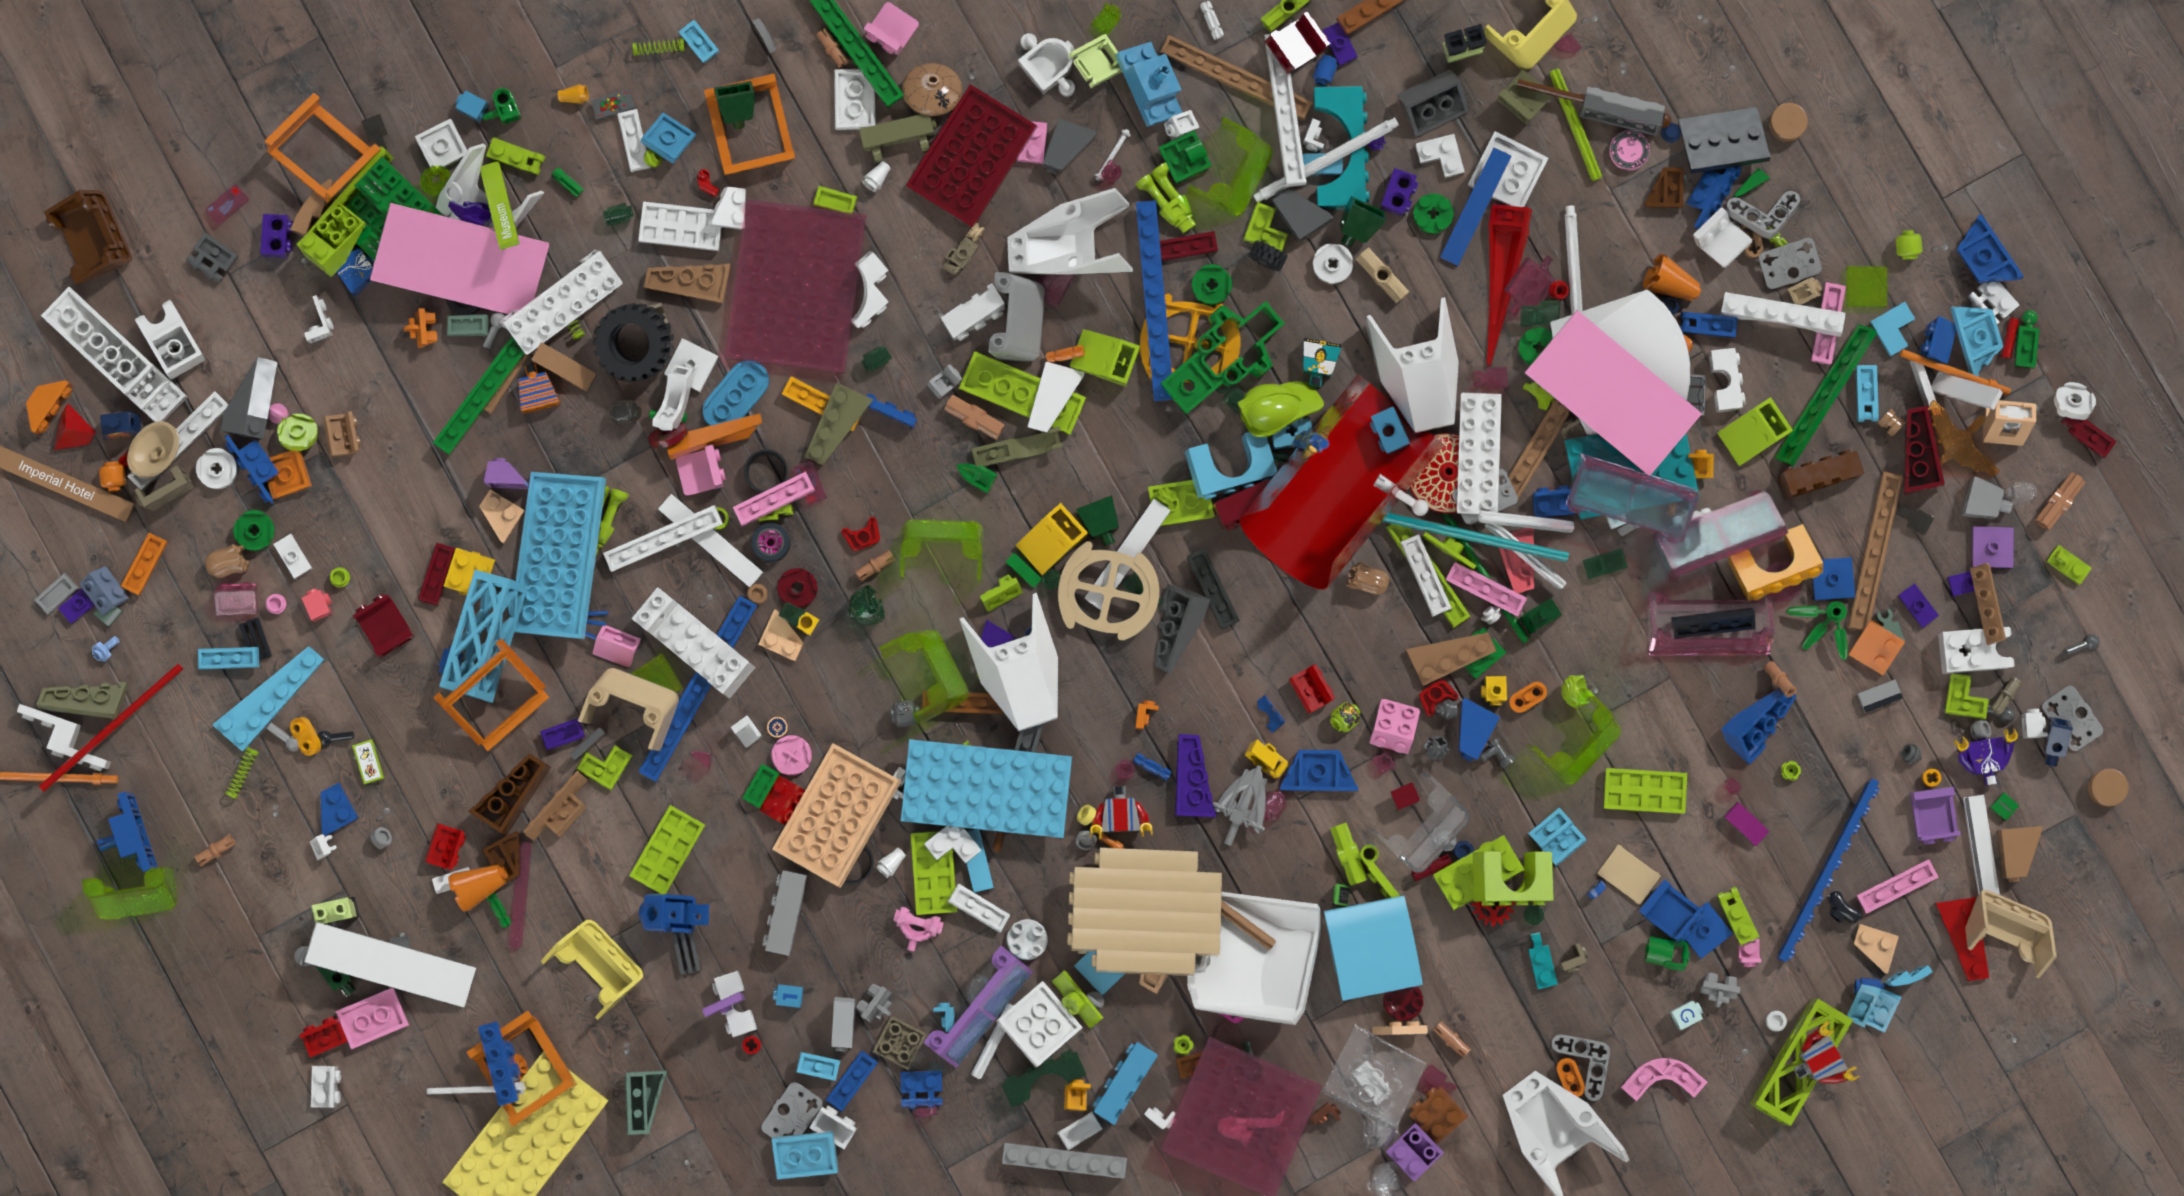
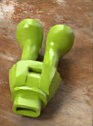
M1163 163L1153 170L1151 175L1171 200L1170 202H1167L1158 190L1150 174L1141 178L1135 185L1139 190L1147 191L1160 207L1159 214L1170 224L1175 225V228L1179 227L1184 234L1196 224L1191 218L1193 215L1191 214V208L1186 196H1180L1167 177L1169 167L1166 163Z
M605 486L603 506L611 489ZM612 488L603 521L600 522L596 556L599 548H603V545L614 531V528L611 526L620 503L628 499V493Z

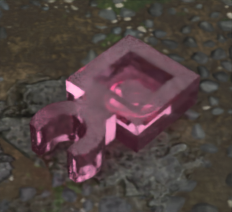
M1507 367L1487 368L1486 374L1481 371H1474L1472 373V376L1477 375L1481 378L1480 382L1473 383L1474 387H1480L1483 383H1487V389L1508 388Z
M1432 1064L1428 1066L1418 1080L1429 1089L1432 1087L1437 1089L1440 1085L1445 1091L1449 1086L1455 1090L1457 1088L1453 1083H1446L1444 1080L1447 1078V1075Z

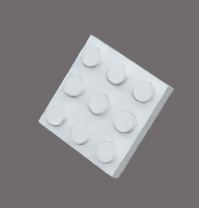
M1495 131L1468 186L1474 188L1494 147L1512 157L1492 198L1508 206L1524 207L1548 157Z
M1043 981L997 1020V1023L1036 1068L1083 1028Z

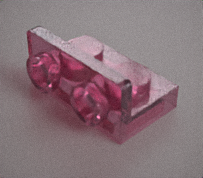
M242 582L239 585H232L231 583H221L214 591L216 615L257 614L258 602L256 591L258 584Z

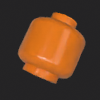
M119 462L103 463V467L99 469L100 485L103 488H108V492L120 491V487L126 485L125 467L120 465Z

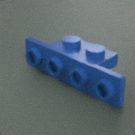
M1741 166L1727 168L1723 175L1714 171H1705L1687 202L1690 207L1702 211L1694 225L1696 230L1703 226L1721 208L1722 202L1729 195L1735 179L1740 176Z
M226 435L227 442L224 444L230 453L235 451L239 457L236 461L241 469L246 468L250 473L247 476L253 486L258 485L262 490L259 492L261 498L265 503L269 501L273 505L275 502L263 484L280 474L257 440L238 450L229 435Z
M497 1021L479 1026L478 1030L498 1105L503 1106L518 1101L519 1098L514 1082L520 1080V1068L514 1061L515 1050L513 1045L510 1044L509 1040L503 1041Z

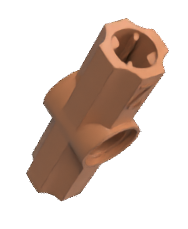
M954 395L951 396L944 408L945 411L962 420V423L976 431L979 430L997 440L1005 427L1002 422L987 415V412L973 404L970 405Z
M2073 472L2068 475L2059 489L2057 488L2051 494L2046 506L2035 519L2039 526L2048 531L2052 528L2059 517L2069 509L2074 502V497L2086 483L2083 478Z

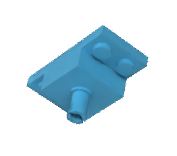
M1151 42L1115 54L1147 127L1168 121L1172 116L1183 113L1175 97L1182 89L1166 54L1157 56Z

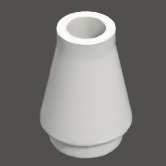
M881 161L878 166L864 176L863 184L873 192L880 189L891 169L890 166Z
M896 848L893 852L879 860L876 868L886 878L890 875L893 876L906 855L902 850Z

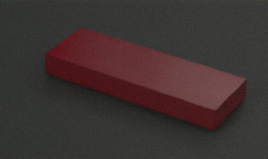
M1215 231L1161 240V262L1218 252Z
M436 542L418 601L434 606L439 605L456 548Z

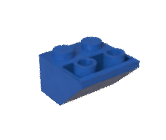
M1941 316L1931 320L1930 324L1926 325L1924 335L1927 337L1925 343L1921 344L1919 354L1947 365L1956 334L1955 324Z

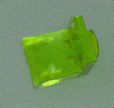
M1105 3L1102 11L1091 23V26L1108 37L1122 19L1121 10L1114 4L1109 5Z

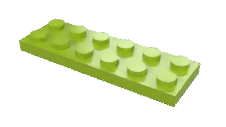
M974 351L959 390L1030 418L1041 379ZM1073 392L1051 428L1060 427L1061 432L1071 435L1086 397Z

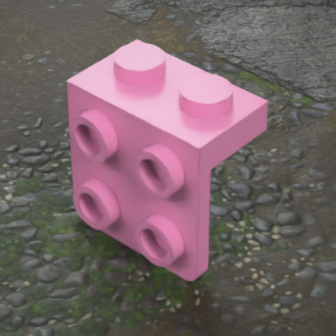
M887 2L873 22H868L864 27L865 37L873 43L878 42L881 44L882 48L889 54L894 53L898 56L918 28L919 23L892 3Z
M713 445L705 446V450L676 458L683 492L686 496L724 487L723 481L726 480L724 469H720L718 461H721L718 449L715 450Z
M1382 699L1369 743L1408 754L1414 740L1420 710L1412 706Z

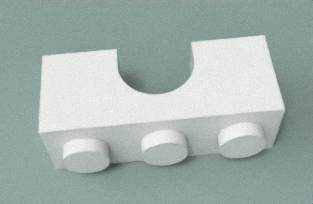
M1735 348L1711 350L1708 353L1711 373H1722L1728 379L1726 389L1716 390L1713 393L1716 413L1741 410L1745 404L1744 392L1741 393L1740 385L1743 384L1742 373H1738V365H1740L1739 353H1736Z
M739 971L714 978L715 983L712 984L715 995H719L721 1000L738 992L745 991ZM732 1006L733 1010L724 1013L728 1021L724 1023L728 1035L732 1034V1037H736L757 1030L751 1010L738 1012Z

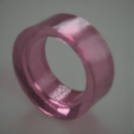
M937 1107L914 1110L915 1118L938 1115Z

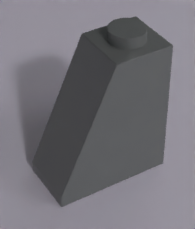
M1059 119L1043 161V167L1046 168L1045 171L1052 174H1057V172L1062 174L1096 139L1097 132Z
M1291 189L1287 191L1281 190L1274 195L1275 199H1273L1272 205L1298 243L1330 223L1333 219L1330 213Z

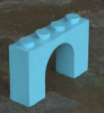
M1250 432L1241 436L1248 464L1245 473L1235 478L1226 477L1217 471L1213 464L1208 444L1187 449L1184 453L1198 498L1204 497L1205 500L1217 497L1216 494L1220 492L1226 495L1235 492V488L1242 487L1244 490L1254 486V483L1263 482L1267 479L1271 480L1277 473V469L1267 437H1255Z

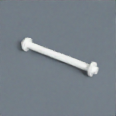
M1129 130L1121 131L1123 134L1099 173L1094 175L1097 181H1103L1104 178L1102 176L1126 137H1130Z

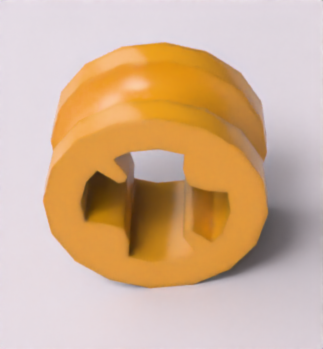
M1936 769L1924 771L1921 777L1922 783L1927 787L1937 786L1941 782L1940 772ZM1934 773L1936 781L1929 783L1927 781L1929 778L1926 776L1927 774L1931 775Z

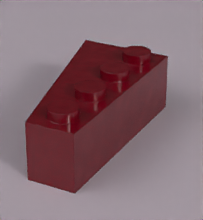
M1928 406L1906 411L1903 495L1945 485Z

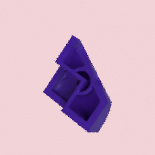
M449 201L448 207L461 221L489 227L493 222L489 204L464 201L462 206L454 201Z

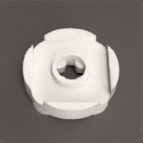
M1326 244L1322 246L1314 256L1312 263L1314 273L1321 281L1330 285L1343 282L1352 271L1353 259L1351 253L1346 247L1339 244ZM1336 259L1338 261L1336 264L1337 268H1329L1328 260L1334 261Z
M2070 382L2057 389L2054 396V404L2060 416L2085 420L2095 407V396L2093 393L2090 394L2084 385ZM2072 399H2076V402H2079V403H2074V402H2072L2071 400H2072Z
M214 448L206 451L202 457L200 456L196 464V473L201 482L207 487L223 489L234 483L238 473V465L234 456L226 450ZM217 463L222 467V471H219V474L212 471V467H215Z

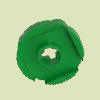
M1435 193L1422 196L1415 204L1413 220L1423 232L1439 234L1451 224L1454 214L1450 200L1444 196ZM1436 209V212L1439 213V216H1435V219H1431V215H1428V211Z
M1216 264L1203 266L1195 273L1192 279V291L1196 299L1206 305H1217L1224 302L1232 289L1231 276L1226 270ZM1211 279L1214 280V283L1218 284V287H1214V290H1210L1206 286V283H1209Z
M1539 327L1526 331L1518 344V353L1525 364L1530 366L1540 354L1536 353L1533 345L1541 343V346L1545 349L1553 339L1552 332Z
M250 510L243 513L236 520L233 533L236 541L243 545L245 549L260 551L271 545L275 537V525L271 517L262 511ZM253 525L260 529L256 536L249 533V529H253Z

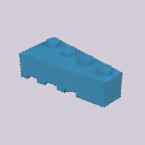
M1136 1042L1135 1045L1130 1044L1125 1052L1128 1055L1124 1062L1120 1060L1114 1070L1117 1072L1113 1080L1109 1078L1103 1088L1106 1090L1102 1097L1098 1095L1092 1104L1095 1107L1093 1112L1113 1125L1117 1122L1119 1115L1127 1106L1130 1098L1158 1056L1139 1042Z

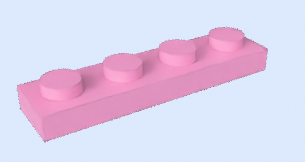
M1826 282L1820 309L1841 312L1846 286ZM1816 332L1811 362L1831 365L1837 336Z
M804 472L734 506L733 509L741 525L744 526L814 492L815 489L807 473Z
M1454 562L1446 578L1447 581L1516 616L1520 615L1528 599L1458 562Z
M1928 859L1856 895L1864 913L1867 914L1938 878V875Z

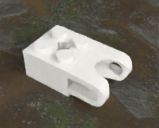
M168 300L162 305L166 315L161 323L152 324L143 315L137 317L135 321L171 380L204 362L206 359L172 301ZM178 348L179 351L175 353L174 349Z
M2004 627L2006 638L2010 637L2011 628ZM1983 629L1949 631L1938 634L1942 674L2009 669L2015 666L2012 657H2002L1997 653L1996 643L1992 645L1986 644ZM1962 647L1966 650L1965 656L1959 652V649H1962Z

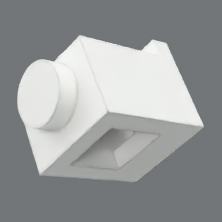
M2027 709V713L2021 714L2023 739L2044 738L2048 736L2047 732H2043V729L2046 727V721L2039 709Z

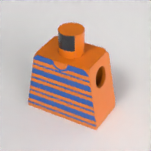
M536 364L526 365L527 377L519 379L521 412L526 414L561 405L546 372L539 374Z

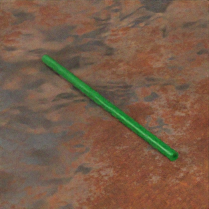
M1441 514L1448 526L1459 528L1451 514ZM1456 538L1464 546L1463 550L1470 561L1476 565V571L1491 579L1468 541ZM1501 608L1521 642L1524 644L1530 639L1515 615Z

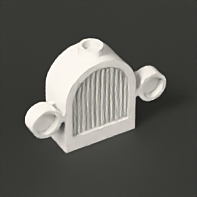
M1025 34L1021 39V46L1029 52L1018 60V65L1043 95L1059 83L1060 94L1065 97L1071 96L1075 91V85L1071 80L1065 79V77L1072 68L1073 58L1070 59L1068 56L1075 50L1068 40L1064 42L1056 38L1045 39L1037 44V39L1033 34Z

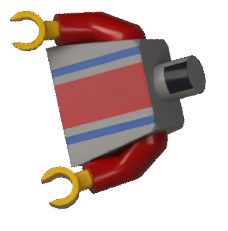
M1125 786L1113 787L1114 799H1106L1105 802L1099 804L1092 821V827L1090 828V837L1092 838V834L1096 832L1099 834V839L1102 837L1103 832L1140 831L1141 836L1144 837V831L1148 830L1153 835L1148 813L1140 802L1135 801L1134 798H1126Z
M1826 1021L1821 1028L1809 1034L1801 1047L1802 1053L1799 1054L1803 1063L1795 1067L1794 1071L1799 1079L1810 1074L1813 1080H1818L1822 1084H1838L1848 1080L1854 1081L1860 1075L1854 1077L1851 1071L1857 1068L1852 1067L1848 1069L1830 1038L1835 1028L1830 1031L1827 1030L1825 1026L1829 1024V1021Z

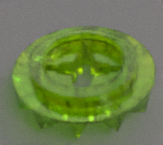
M432 165L428 169L425 168L422 175H420L421 188L429 195L438 196L450 179L451 173L442 165ZM438 174L439 179L442 181H436L433 185V181L430 178H435Z

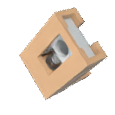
M1999 400L1994 410L1985 408L1983 442L2023 446L2036 423V404Z

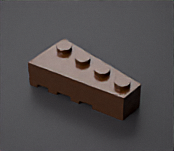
M1848 449L1839 452V456L1834 458L1829 455L1820 458V462L1812 464L1811 461L1801 464L1800 468L1793 469L1792 467L1781 471L1782 474L1777 479L1784 500L1865 474L1857 451L1851 452Z
M529 753L503 780L501 779L496 784L495 788L483 796L481 801L468 812L500 833L508 835L551 769V766Z

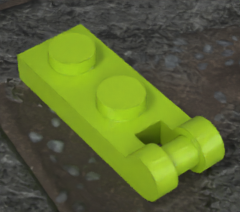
M494 137L486 154L487 158L539 176L541 171L539 169L541 162L544 163L546 158L542 154L529 151ZM529 158L534 160L532 166L527 165Z
M1735 886L1730 888V891L1718 893L1716 896L1741 947L1759 939L1760 936ZM1733 898L1735 904L1729 906L1727 901Z

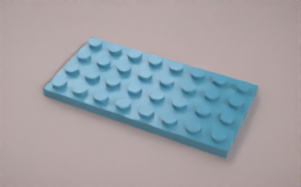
M531 472L516 582L526 585L528 588L514 633L585 639L606 478Z
M909 739L901 821L1064 838L1072 756Z

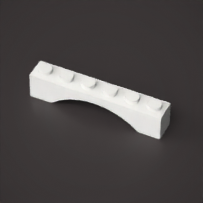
M1727 292L1724 295L1721 316L1738 317L1737 319L1781 323L1838 337L1842 335L1846 314Z

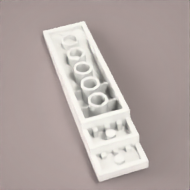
M70 287L41 315L155 422L165 421L188 397Z
M318 922L315 924L304 962L461 1007H465L476 970L472 966Z

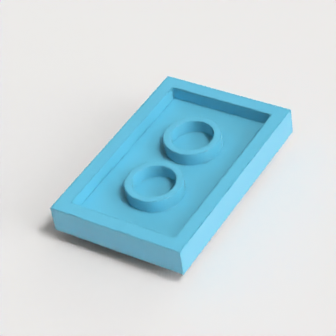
M833 1131L772 1138L777 1179L839 1172Z

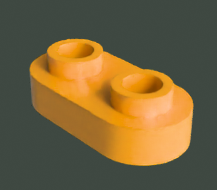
M305 717L293 719L290 723V731L293 737L297 739L301 752L306 756L317 754L321 749V741L310 721Z

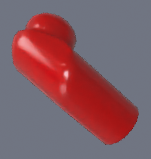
M701 169L697 174L698 187L715 198L720 189L711 185L709 171Z

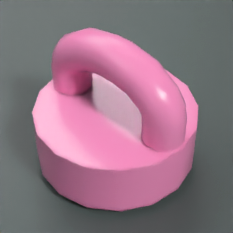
M277 403L269 407L268 418L273 423L279 424L283 419L288 418L289 412L284 405Z

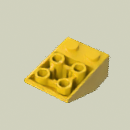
M1060 503L1015 546L1043 575L1087 537L1088 533Z

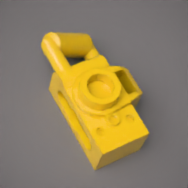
M1258 739L1250 743L1244 754L1256 767L1257 765L1261 766L1262 771L1268 773L1274 779L1279 778L1288 767V761L1276 752L1275 747L1270 743L1264 745ZM1278 760H1279L1281 763H1280V764L1278 765V767L1274 770V768H1275V766H1276V764H1277V762H1278Z

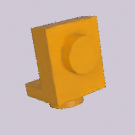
M1695 450V454H1688V458H1692L1696 479L1714 478V454H1708L1707 450Z
M1072 1080V1083L1065 1085L1064 1110L1085 1111L1087 1090L1091 1089V1084H1085L1084 1080Z

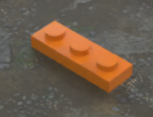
M148 533L121 587L140 596L168 542Z

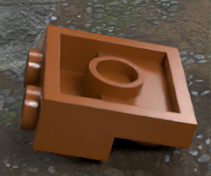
M1441 1085L1437 1089L1432 1087L1425 1094L1427 1098L1422 1102L1416 1101L1410 1107L1412 1111L1409 1114L1422 1130L1424 1129L1437 1144L1468 1117Z

